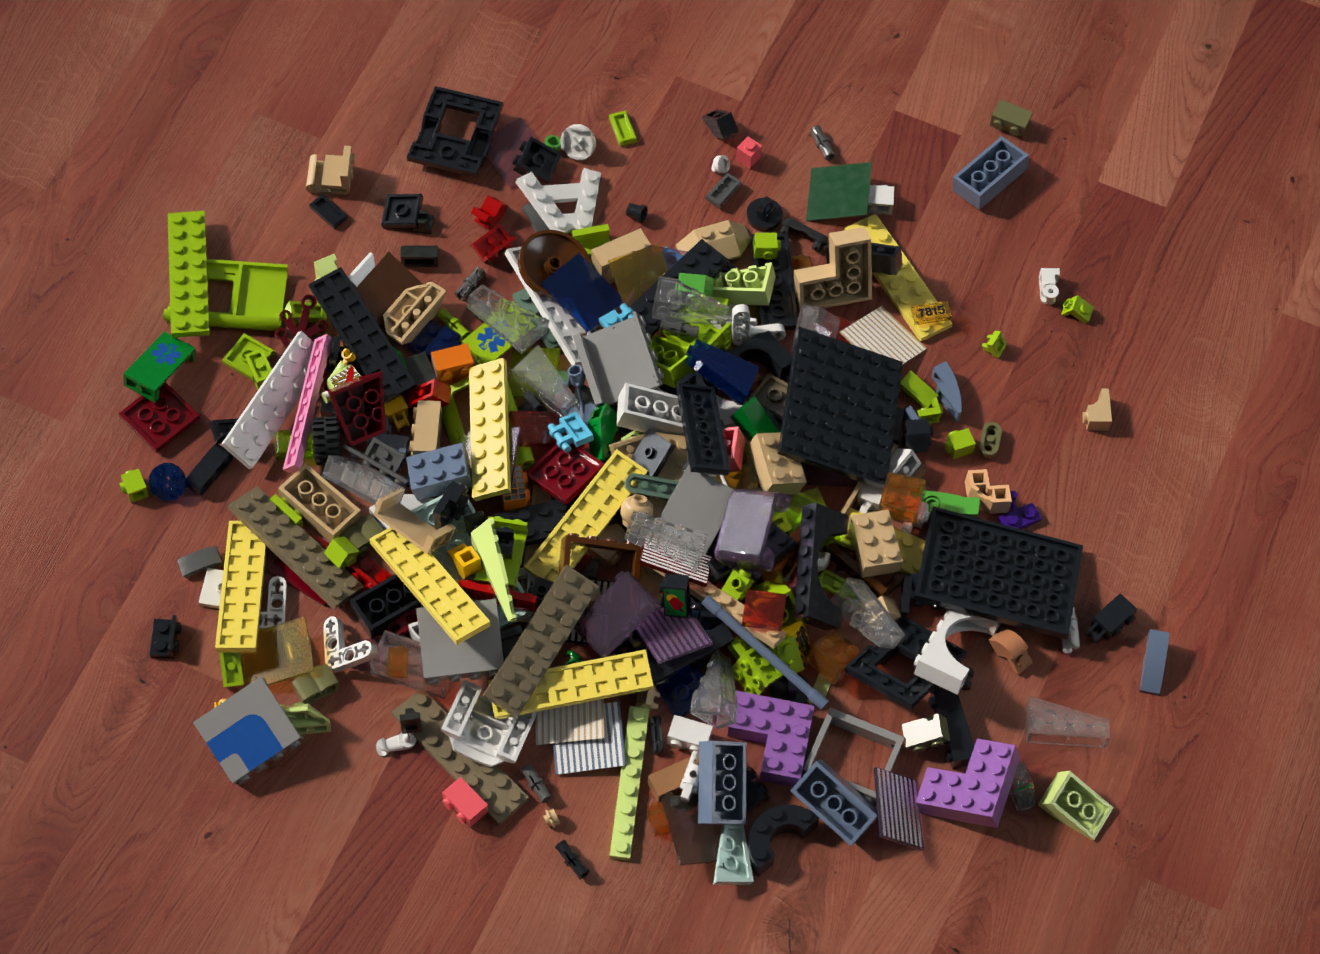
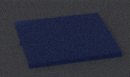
M580 253L562 267H559L555 273L541 284L587 333L599 323L600 317L616 309L625 301Z

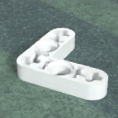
M739 304L732 309L731 335L735 345L740 346L743 342L754 339L756 334H763L767 331L778 341L786 337L783 324L750 327V312L747 305Z
M280 576L273 577L269 581L267 612H260L262 622L259 625L258 632H279L285 627L287 584L285 579ZM277 583L281 585L279 587V594H276L275 586ZM280 600L282 601V606L274 608L272 607V602ZM265 618L268 619V625H265ZM275 619H278V620H279V622L277 623V625H274V624H273V622L275 621Z
M333 616L327 618L323 627L325 664H328L332 671L340 672L370 661L376 656L377 646L367 640L345 648L343 622ZM337 640L336 647L332 649V643ZM354 652L353 659L349 661V655Z

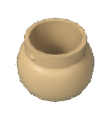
M634 494L622 502L620 514L623 525L629 529L642 530L651 520L653 505L644 495Z

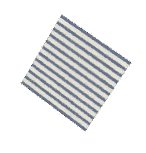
M619 702L604 704V738L553 743L556 775L626 765Z

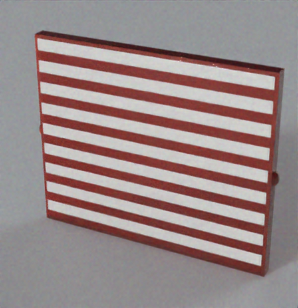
M646 533L643 546L641 547L640 565L667 574L689 575L690 582L703 587L707 586L711 570L706 563L713 558V555L704 554L696 549Z

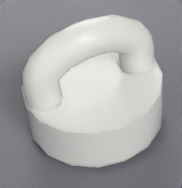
M725 155L716 156L712 164V171L717 173L728 172L730 169L729 158Z

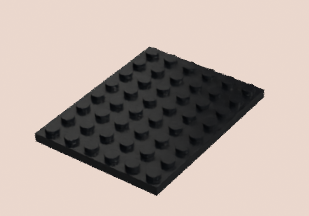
M799 326L796 330L777 454L884 489V486L887 487L885 482L888 479L887 475H889L903 362Z
M933 506L913 600L1067 640L1083 545Z

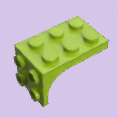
M685 304L669 320L674 322L683 321V324L699 326L697 339L685 335L677 336L676 333L660 330V333L668 339L696 349L699 362L704 366H707L714 357H718L719 353L722 350H726L731 344V323L727 322L721 329H718Z

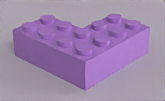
M741 691L735 692L727 736L766 744L760 781L794 787L801 779L814 706Z
M977 739L966 774L927 767L915 802L921 814L998 828L1020 760L1016 746Z

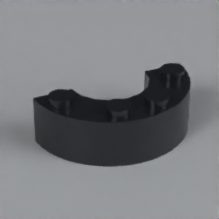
M779 805L762 813L754 822L748 840L750 864L754 873L759 877L773 865L775 855L770 849V842L774 837L781 833H792L804 839L818 827L820 818L811 810L798 805Z

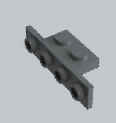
M373 437L365 453L353 446L344 444L343 448L348 450V455L356 459L359 456L364 459V464L371 468L374 466L380 469L378 472L387 477L392 475L395 477L394 481L402 486H405V484L410 485V479L399 473L407 455Z

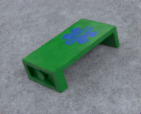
M164 331L123 373L124 386L155 403L159 399V388L186 360L195 361V348L177 337L172 338L169 333Z

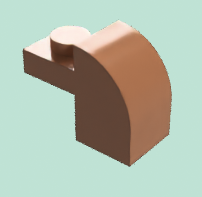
M1002 628L989 639L997 656L1006 657L1014 673L1020 674L1033 663L1026 651L1029 647L1014 631Z

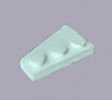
M725 824L721 830L713 885H751L754 880L744 824Z

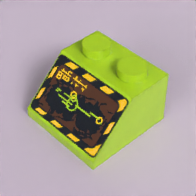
M801 621L782 628L786 632L785 639L774 649L771 648L772 652L795 673L804 670L813 656L811 654L806 658L807 654L811 653L809 652L811 645L805 624Z

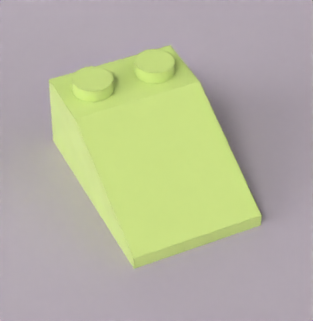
M1071 771L1058 772L1038 804L1053 818L1091 840H1095L1114 808Z

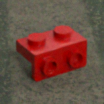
M499 223L470 246L483 263L488 259L492 262L499 256L497 252L501 249L504 251L513 246L512 241L516 238L514 236L510 237Z

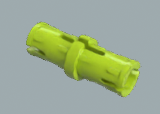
M446 308L438 312L437 317L447 325L449 331H453L462 341L471 334L460 323L461 321L450 314Z

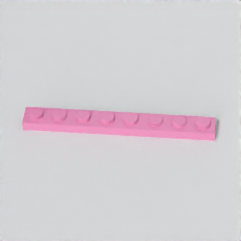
M328 334L314 340L283 470L288 473L300 469L304 462L303 457L308 445V436L312 429V419L316 412L315 407L319 399V390L323 382L324 370L327 366L328 353L331 349L332 337Z

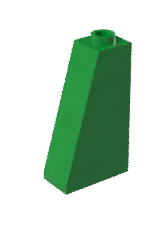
M755 396L730 416L750 442L756 434L778 433V430Z

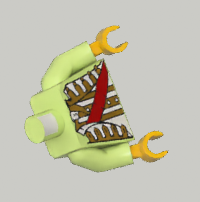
M348 348L342 351L343 361L340 360L327 380L328 390L361 377L352 364L348 365V362H353L356 359L355 354ZM327 391L321 393L325 403L331 402Z

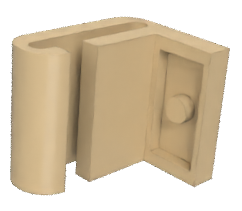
M344 146L343 156L325 155V161H319L317 154L311 155L306 191L314 194L348 195L351 180H353V164H355V153H352V147Z

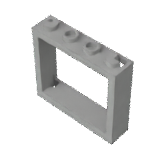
M829 708L803 768L802 777L813 765L829 725L832 724L893 749L884 770L885 784H887L886 771L889 772L890 776L905 737ZM881 777L882 793H883V791H884V787H883V777ZM845 780L867 801L877 807L880 800L879 784L876 791H872Z

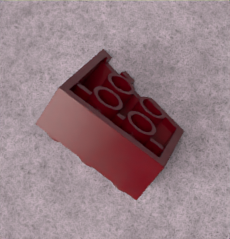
M383 371L361 376L327 390L350 446L386 432Z

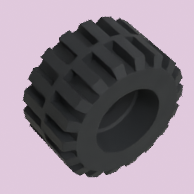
M313 417L312 441L316 464H340L342 461V445L338 417Z

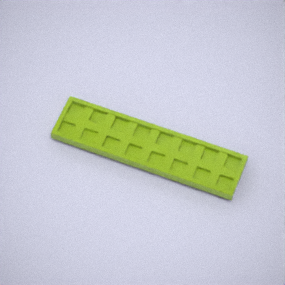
M205 211L168 213L171 336L176 338L210 335Z

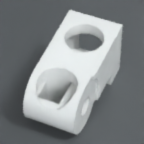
M1041 268L1040 298L1046 305H1053L1057 300L1059 290L1056 283H1058L1060 276L1059 268Z

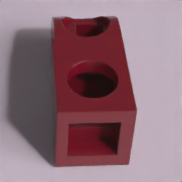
M416 608L391 623L387 628L388 633L391 632L407 637L409 635L408 624L418 621Z

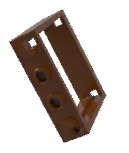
M576 533L565 535L561 539L558 575L566 564L570 565L571 545L633 553L629 606L591 600L584 612L631 619L636 616L642 546L636 545L635 542L631 541L619 543L616 539L598 540L596 536L579 537V534Z

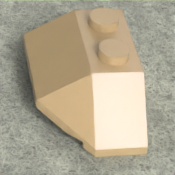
M726 220L694 229L676 244L678 253L684 256L703 239L726 258L733 260L742 256L751 239L745 225Z
M432 281L405 289L383 314L386 335L401 345L415 341L437 315L447 290Z

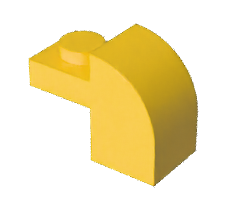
M464 542L447 551L449 558L456 566L458 574L462 579L482 571L481 558L472 546L468 547Z

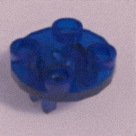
M173 463L157 465L149 476L150 492L162 500L172 501L178 499L187 487V478L184 471Z

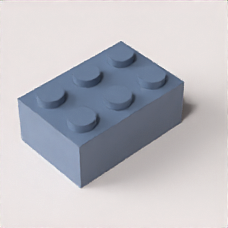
M463 443L406 457L411 491L417 501L443 495L451 481L463 483L468 488L472 487L469 456Z

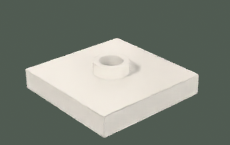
M207 568L198 602L199 606L220 608L224 570Z

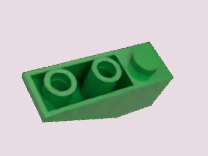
M607 403L594 408L588 421V428L594 438L593 441L589 442V454L602 462L606 460L609 445L613 444V438L619 429V426H617V412Z

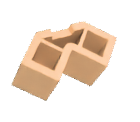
M987 469L968 470L965 479L967 497L980 498V508L989 514L1008 513L1012 503L1009 485L990 486Z

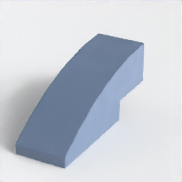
M945 361L933 367L931 377L937 384L936 393L939 395V400L955 422H958L962 412L960 390L951 368Z
M1150 629L1147 636L1139 692L1154 695L1160 694L1168 650L1169 632Z

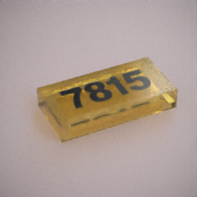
M948 301L911 306L915 325L946 321L952 318Z

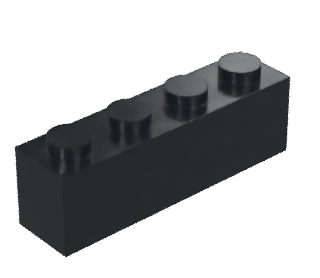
M828 242L827 246L825 247L827 264H830ZM871 243L872 273L897 275L903 265L901 247Z
M942 687L938 688L931 694L928 701L930 708L934 709L935 714H940L947 718L950 741L944 743L946 747V761L951 764L952 769L968 766L974 749V743L959 695Z

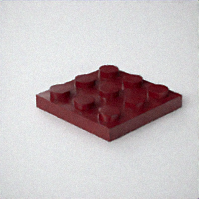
M166 382L159 388V399L155 403L140 396L118 413L119 417L156 453L200 419V415Z
M574 443L569 444L571 450L568 453H565L556 444L526 471L527 480L564 505H567L586 488L605 464L582 448L576 447Z

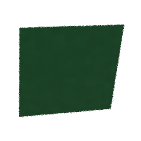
M872 162L811 168L806 221L867 215Z

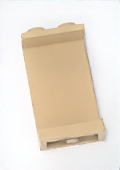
M401 488L391 492L389 495L380 497L377 500L373 515L426 554L450 542L456 527L449 523L436 530L400 503L405 491Z

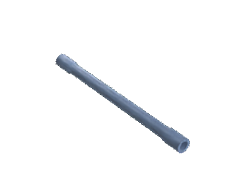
M710 595L701 602L705 608L721 619L801 690L819 709H822L829 702L820 692L812 688L725 611Z

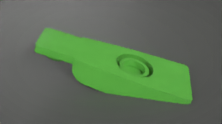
M913 489L907 495L919 501H922V497H924L923 502L929 504V512L932 511L934 506L968 516L979 515L980 498L962 497L960 495L935 491H924V496H922L923 490Z

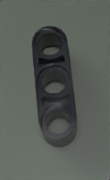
M214 444L186 477L184 486L200 496L204 495L231 463L233 455L223 446Z

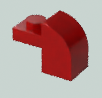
M487 195L481 208L473 207L471 214L476 216L474 222L490 230L501 220L508 205L495 197Z

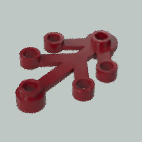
M310 294L305 295L301 299L300 304L303 309L298 328L291 318L290 311L283 310L279 314L280 320L286 323L293 337L300 331L310 337L317 332H323L327 329L326 321L319 320L313 327L305 331L310 310L317 304L316 298ZM305 300H309L311 305L306 306ZM282 313H287L288 319H284ZM323 323L324 329H320L318 324ZM278 328L274 335L282 342L284 348L287 349L290 345V341L286 336L287 332L284 328ZM279 330L284 333L283 337L278 336L277 332Z

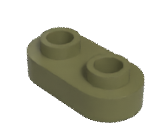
M995 422L986 423L982 430L979 453L985 458L995 457L999 449L1002 429Z

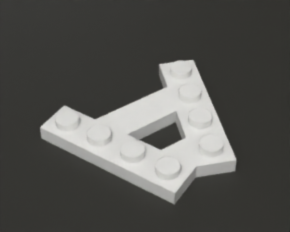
M584 168L580 183L542 186L532 172L516 180L515 183L550 230H558L568 234L572 230L592 227L601 177L600 172ZM577 202L575 213L562 214L555 203Z

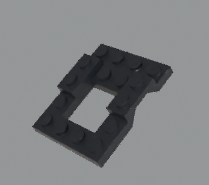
M435 86L423 115L421 130L417 140L411 145L407 161L477 178L493 141V133L504 107L503 102ZM447 108L479 116L470 141L439 133Z
M903 615L890 625L884 638L875 647L868 645L845 668V672L910 710L928 693L933 694L940 687L917 675L905 684L877 667L878 665L884 666L898 652L915 661L918 654L922 655L921 651L925 643H930L929 638L932 631ZM945 640L950 654L961 663L966 658L967 651Z

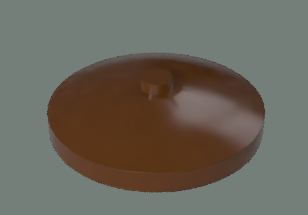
M542 230L532 234L524 242L518 254V269L522 279L534 292L543 297L556 300L571 298L578 294L589 280L591 263L585 248L574 237L562 231Z

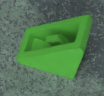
M679 273L677 292L712 296L714 279L707 275Z

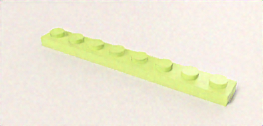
M629 707L624 745L626 765L621 767L610 859L630 861L649 708Z

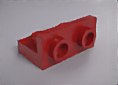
M367 555L357 565H350L351 575L363 583L366 590L392 576Z

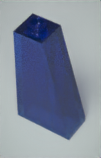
M696 339L694 346L689 345L686 355L689 356L686 364L736 402L743 405L760 366Z

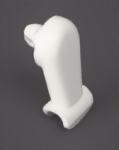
M401 733L386 740L383 737L377 742L376 750L381 757H384L389 752L412 748L416 743V738L411 733Z

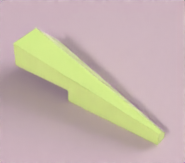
M489 518L471 532V541L476 553L481 558L482 567L508 622L517 621V617L512 603V595H510L508 588L509 582L498 543V535H496L495 522L494 518Z

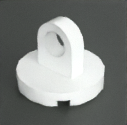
M573 124L567 127L561 135V147L563 151L565 150L567 156L572 159L584 160L595 151V136L584 125Z

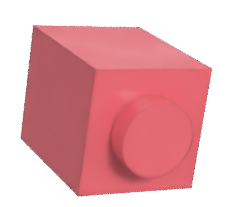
M747 136L737 147L736 160L751 169L761 158L762 145Z

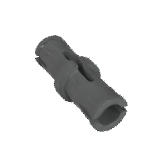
M819 125L814 126L810 132L816 141L817 148L821 150L825 160L833 159L836 154L829 144V138L825 137Z
M477 266L470 276L463 280L464 282L455 292V296L464 301L469 293L477 288L478 282L485 276L486 272Z
M662 319L660 330L676 333L677 336L685 335L697 339L699 326L683 324V321L674 322Z
M532 764L524 766L521 772L528 780L530 789L535 791L542 804L550 801L553 796L544 785V779L539 777Z

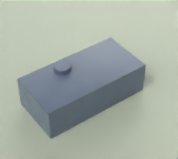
M1001 136L953 177L952 191L980 210L1028 169L1029 155Z
M699 741L698 824H746L747 742Z
M822 759L817 760L791 790L798 799L850 846L856 844L882 814Z

